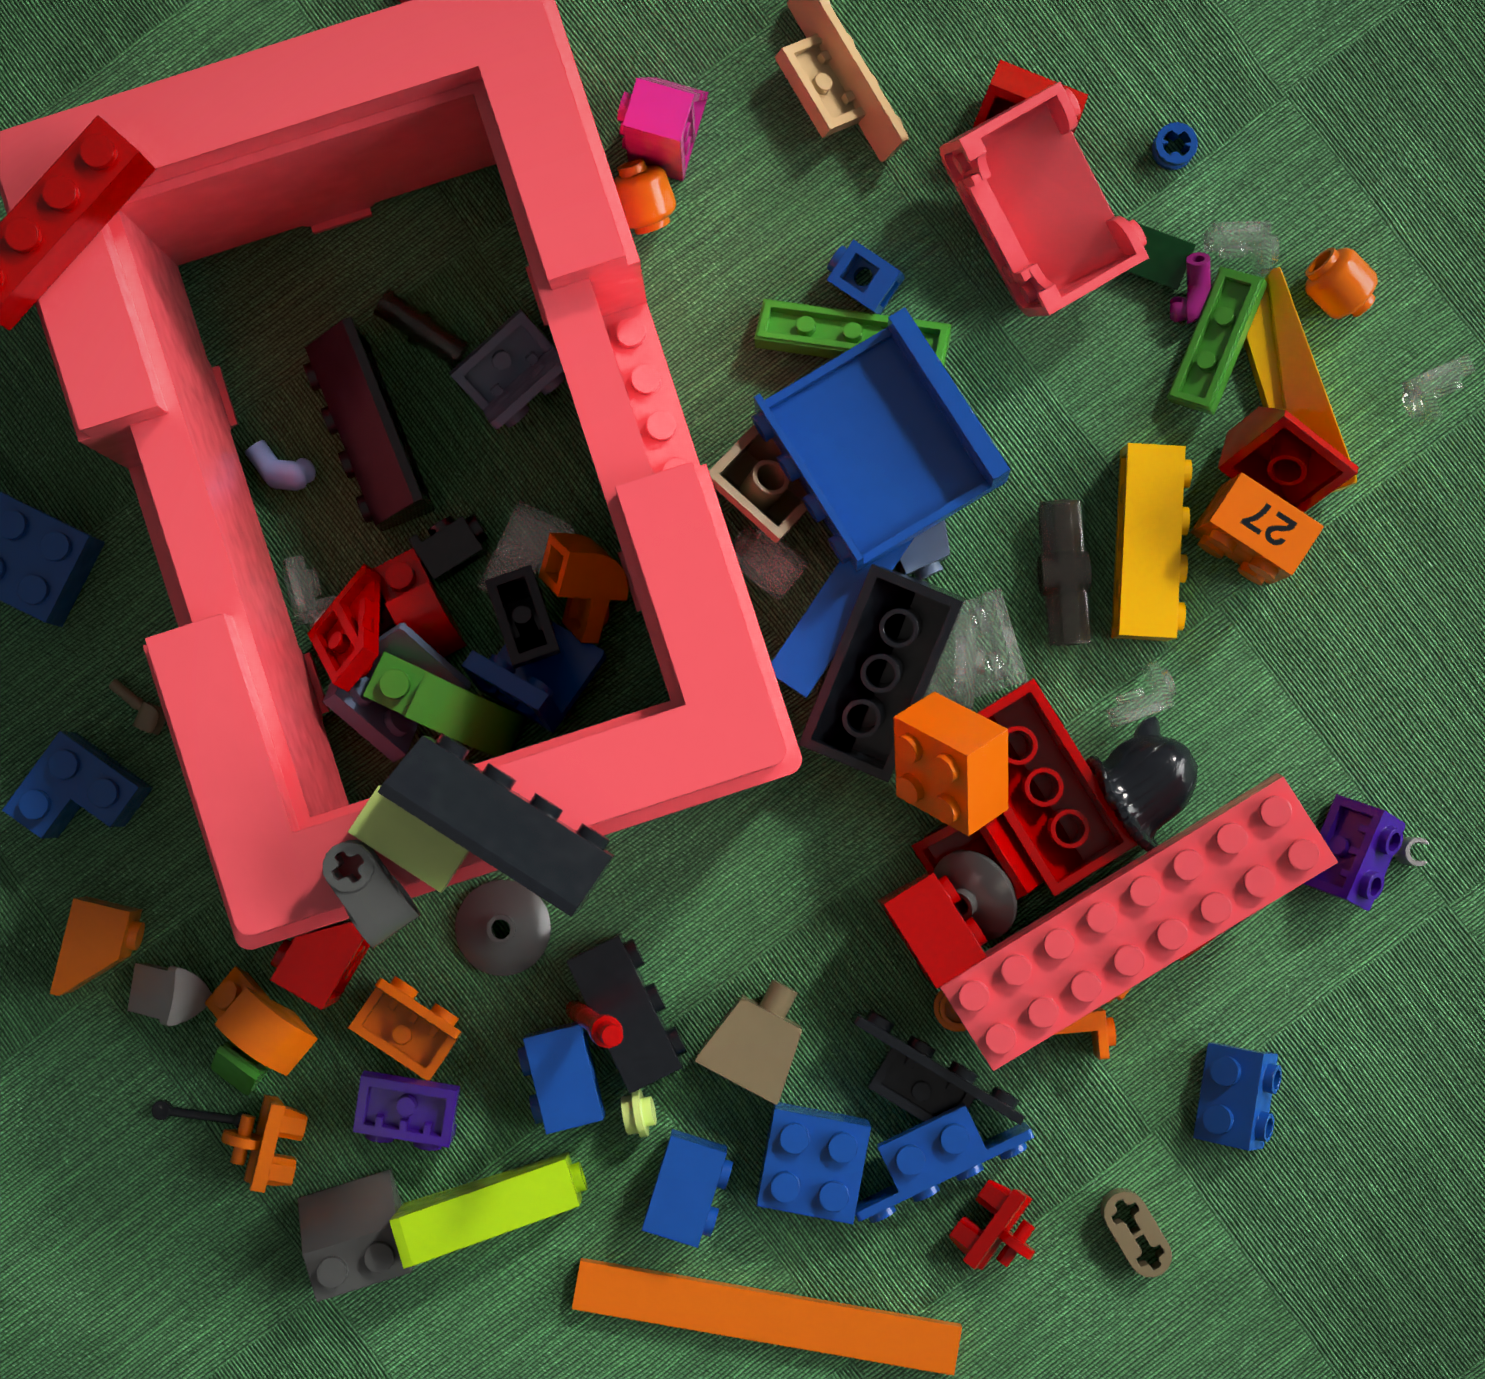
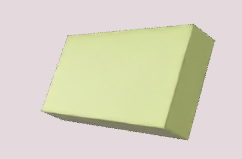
M378 785L348 833L442 893L469 851L379 794L378 790L381 785Z

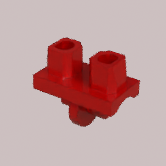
M988 1180L975 1200L994 1214L987 1227L983 1230L968 1217L964 1216L949 1234V1238L960 1251L966 1254L963 1261L974 1270L977 1268L983 1270L1002 1242L1006 1245L996 1259L1004 1266L1008 1267L1017 1253L1031 1260L1036 1251L1026 1241L1036 1227L1023 1219L1014 1233L1011 1230L1033 1199L1022 1190L1015 1188L1011 1190L1000 1183Z

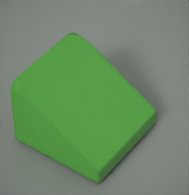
M231 1041L222 1044L218 1048L211 1064V1069L247 1096L253 1092L269 1070L268 1067L250 1057Z

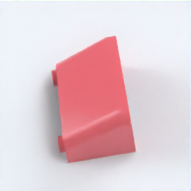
M1061 81L955 137L939 148L945 169L1008 291L1019 309L1028 317L1049 316L1149 258L1144 248L1147 240L1142 228L1135 220L1128 221L1122 216H1114L1072 132L1078 126L1077 116L1081 114V109L1073 92L1068 88L1064 89Z

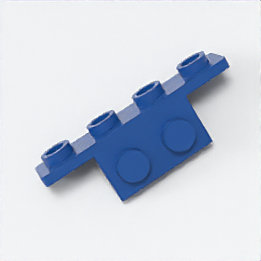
M962 1103L877 1144V1148L895 1184L857 1202L855 1215L858 1222L867 1218L870 1223L881 1221L896 1212L894 1205L912 1197L914 1202L922 1201L940 1190L938 1184L956 1176L958 1181H962L978 1174L984 1169L982 1163L999 1155L1001 1160H1005L1022 1153L1027 1149L1025 1142L1034 1138L1031 1128L1026 1122H1023L1021 1125L1018 1124L983 1141L966 1105Z

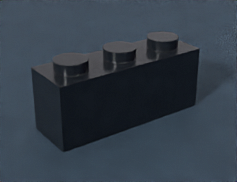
M619 933L570 957L566 961L587 1006L600 1015L608 1014L613 1016L622 1025V1042L618 1046L608 1048L629 1093L635 1092L683 1068L681 1055L687 1053L686 1046L676 1026L667 1029L659 1013L666 1009V1005L655 983L653 982L646 986L638 968L644 966L645 962L634 939L625 942L622 934Z

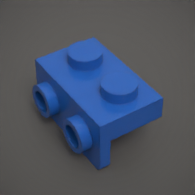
M1208 1042L1193 1138L1247 1151L1263 1149L1265 1142L1271 1139L1274 1129V1115L1269 1112L1272 1094L1277 1093L1282 1078L1281 1066L1277 1065L1278 1054Z

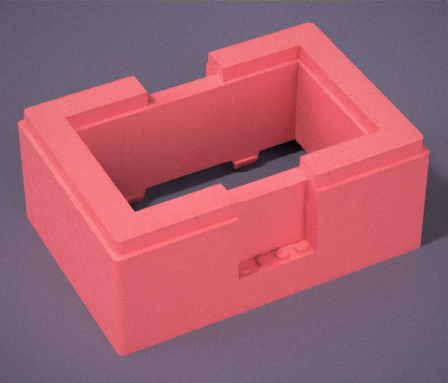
M411 0L0 131V194L7 214L97 115L137 148L156 169L37 300L35 305L78 442L126 467L130 472L178 628L145 638L146 644L143 645V649L235 941L240 947L254 950L350 919L344 905L323 875V860L326 853L333 846L347 840H359L348 833V831L370 798L350 805L348 803L322 721V714L330 712L329 707L322 702L325 694L312 654L310 652L303 654L299 648L231 434V429L239 424L223 373L219 365L212 367L207 359L179 271V265L301 226H311L313 234L328 231L371 217L370 207L376 202L497 164L529 266L525 267L543 324L550 328L622 551L618 552L628 580L636 611H642L670 701L473 765L482 771L488 763L494 765L516 780L512 787L513 791L529 801L537 793L563 810L558 819L577 831L580 825L584 823L603 836L795 773L800 768L802 755L707 464L700 465L647 304L640 259L555 0ZM375 850L390 874L400 882L411 899L436 891ZM343 852L341 856L344 864L338 868L340 874L343 877L353 874L359 880L361 875L358 872V868L364 863L362 857L359 854L348 857ZM469 852L447 887L498 870Z

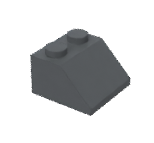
M391 1168L297 1198L302 1255L316 1302L411 1273L415 1266L403 1269L389 1222L402 1205Z

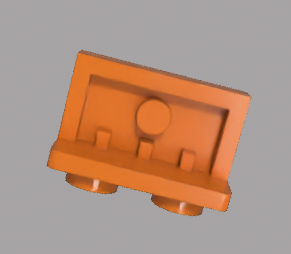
M394 976L390 983L380 977L375 984L376 988L348 1029L424 1080L430 1081L462 1034L459 1029L454 1027L459 1018L436 1003L429 1010L414 999L419 992L398 977Z

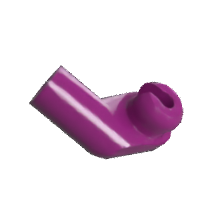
M1203 252L1192 253L1186 258L1187 297L1175 296L1170 300V319L1173 322L1187 321V324L1200 317L1211 290L1210 256Z

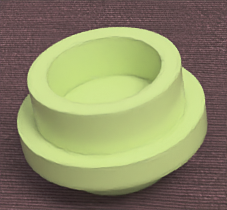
M639 1089L632 1092L631 1095L621 1097V1111L627 1134H639L641 1138L648 1137L649 1126L657 1124L652 1096L644 1097L642 1090Z

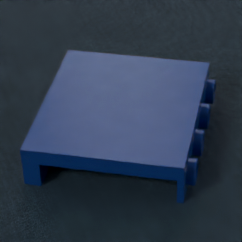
M905 307L888 317V326L769 398L764 400L760 393L754 396L756 414L751 416L754 426L765 442L770 439L774 440L782 453L776 458L784 474L790 482L799 480L808 494L802 498L808 512L816 523L822 520L825 521L833 534L832 537L828 538V541L835 555L842 564L850 561L856 572L1005 484L1008 480L1011 469Z

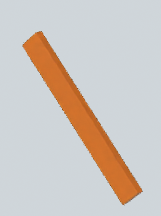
M586 1258L580 1259L572 1304L573 1310L953 1376L955 1374L962 1332L961 1324Z

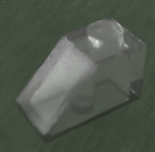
M519 500L478 588L489 594L485 580L528 565L532 566L536 579H539L549 533L573 534V526Z

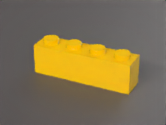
M1127 443L1120 450L1111 638L1170 641L1177 638V631H1183L1186 605L1185 602H1179L1180 583H1185L1187 579L1188 557L1186 554H1181L1182 535L1187 536L1189 532L1190 508L1183 507L1184 488H1189L1191 485L1193 470L1192 460L1185 459L1186 446Z

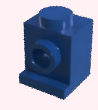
M854 239L848 248L842 245L835 252L827 266V270L831 272L827 281L874 314L881 315L905 279L904 274ZM863 269H868L872 272V280L866 286H860L856 282L858 272Z

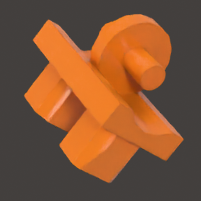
M264 1094L255 1133H252L256 1117L242 1114L238 1130L225 1129L221 1138L223 1143L234 1147L230 1160L232 1164L244 1165L247 1152L251 1150L244 1181L250 1183V1191L265 1193L267 1185H292L297 1160L294 1156L275 1153L278 1137L302 1141L308 1121V1116L304 1112L285 1106L279 1097Z

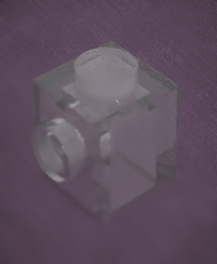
M748 525L733 542L742 573L777 601L781 600L810 565L805 555L787 540L782 538L776 544L757 526L753 529Z

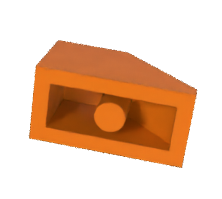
M87 896L73 898L50 994L61 996L74 992L131 957L132 950L137 951L144 936L145 923L140 922L142 909Z

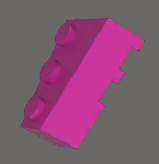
M657 77L636 78L633 92L625 91L623 93L617 114V121L621 122L619 135L623 136L622 149L627 150L628 161L643 158L646 165L652 164L663 167L667 177L684 181L709 92Z

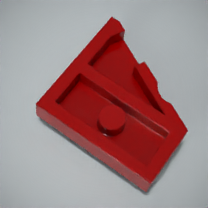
M366 564L360 567L307 633L333 685L346 692H349L360 678L368 674L374 660L379 655L381 575Z

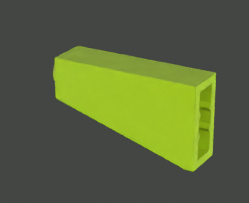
M569 1152L405 1202L389 1220L403 1269L579 1207L582 1201L581 1192L588 1190L581 1163L576 1162L572 1164Z

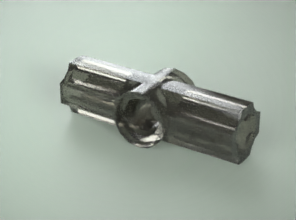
M1071 499L1040 502L1037 514L1041 553L1038 554L1037 577L1040 595L1044 596L1048 647L1091 643L1087 593L1091 591L1092 575L1089 553L1087 550H1084L1080 500Z

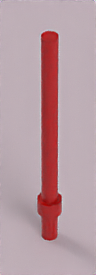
M572 1000L566 1005L565 1011L567 1016L587 1030L591 1040L598 1046L611 1048L618 1046L622 1042V1025L613 1016L608 1014L600 1015L578 1000Z

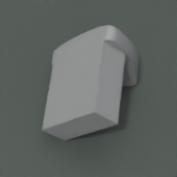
M135 963L127 1011L159 1019L160 1024L165 1026H174L190 1020L207 1007L204 1002L212 993L198 976L186 969L176 966L166 968L150 963Z

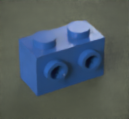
M576 1022L526 1034L523 1038L524 1047L518 1048V1057L524 1077L532 1075L536 1094L529 1095V1101L535 1124L543 1123L547 1135L604 1120L606 1111L586 1030Z
M672 1129L641 1231L696 1248L699 1246L702 1235L711 1237L719 1212V1208L711 1206L716 1188L726 1189L733 1167V1161L725 1159L727 1146Z

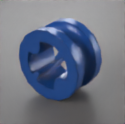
M1180 122L1169 123L1154 138L1151 147L1152 156L1155 162L1162 168L1179 170L1186 166L1195 155L1198 140L1194 130L1187 124ZM1166 137L1172 141H1176L1179 138L1182 139L1185 145L1181 152L1186 154L1181 156L1180 153L1175 151L1169 155L1164 149L1168 141L1163 139Z

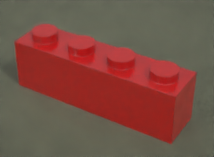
M99 115L91 121L0 222V325L9 331L156 170L137 148Z

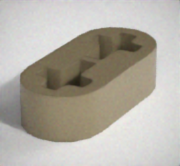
M1116 1188L1109 1191L1101 1202L1100 1213L1125 1259L1138 1274L1144 1277L1154 1278L1162 1275L1172 1262V1251L1147 1206L1135 1192L1127 1188ZM1119 1200H1123L1127 1205L1135 1204V1207L1130 1210V1215L1137 1226L1130 1230L1122 1219L1116 1218L1113 1220L1111 1217L1117 1212L1115 1203ZM1143 1235L1150 1246L1156 1247L1159 1245L1160 1247L1154 1253L1157 1259L1154 1264L1149 1265L1144 1259L1137 1262L1136 1258L1141 1256L1142 1251L1135 1239Z

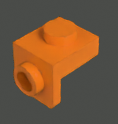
M1101 1007L1054 1034L1091 1032L1093 1054L1099 1060L1110 1059L1109 1046H1116L1113 1017H1106V1011Z

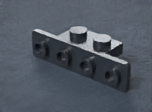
M870 1009L866 1017L855 1011L851 1018L852 1023L890 1046L867 1084L869 1089L924 1122L962 1103L969 1109L976 1098L1017 1124H1022L1025 1116L1016 1109L1020 1101L1016 1097L994 1085L991 1092L983 1089L974 1083L978 1077L976 1073L955 1060L951 1062L949 1067L933 1058L936 1049L914 1035H911L906 1042L891 1033L895 1024Z

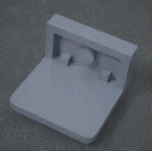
M521 309L515 312L449 372L450 376L483 410L487 420L496 430L504 424L508 428L514 426L528 413L530 408L526 404L539 392H542L544 395L549 394L565 379L557 350Z

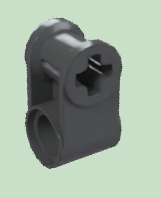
M347 840L333 846L326 853L323 860V875L344 905L352 923L371 947H377L420 916L419 910L400 882L390 874L373 848L360 840ZM343 852L348 857L357 854L362 857L364 863L358 868V872L361 875L359 880L353 874L345 877L340 874L338 868L344 864L341 856Z

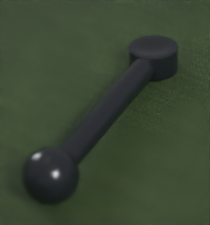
M160 1100L152 1106V1115L157 1120H164L174 1116L233 1124L236 1129L239 1127L241 1115H250L245 1111L232 1115L173 1107L167 1100Z

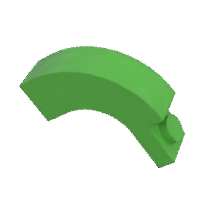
M385 651L363 694L364 697L394 710L410 720L495 757L512 752L528 719L505 705L458 686Z

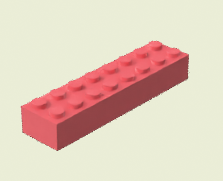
M1276 773L985 951L984 953L987 956L985 959L940 988L989 1066L995 1071L1337 864L1338 861L1284 776Z

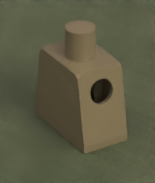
M773 979L760 1003L742 994L700 1047L695 1056V1062L777 1105L802 1033L801 1025L786 1018L798 992Z

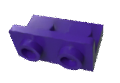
M1336 794L1320 834L1338 863L1305 882L1304 885L1369 911L1374 900L1379 897L1383 890L1384 876L1393 855L1401 848L1405 823L1385 810Z
M364 1070L360 1077L353 1132L365 1134L366 1139L378 1143H389L394 1141V1139L413 1142L414 1147L427 1151L440 1150L442 1147L449 1148L456 1134L457 1124H455L460 1086Z

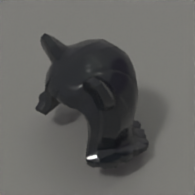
M1155 716L1144 719L1135 730L1134 737L1116 746L1103 763L1097 756L1092 755L1086 760L1091 771L1096 775L1099 788L1111 810L1114 811L1115 816L1122 822L1123 827L1133 840L1147 852L1158 846L1157 841L1154 839L1156 831L1184 810L1193 795L1198 779V765L1189 748L1176 739L1161 736L1159 721Z

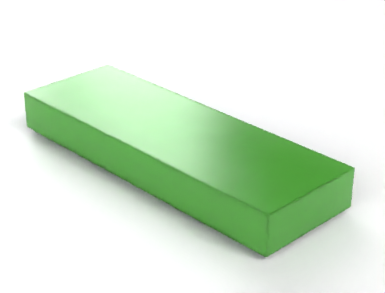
M1220 266L1167 395V399L1171 403L1210 415L1215 414L1268 283L1265 278Z

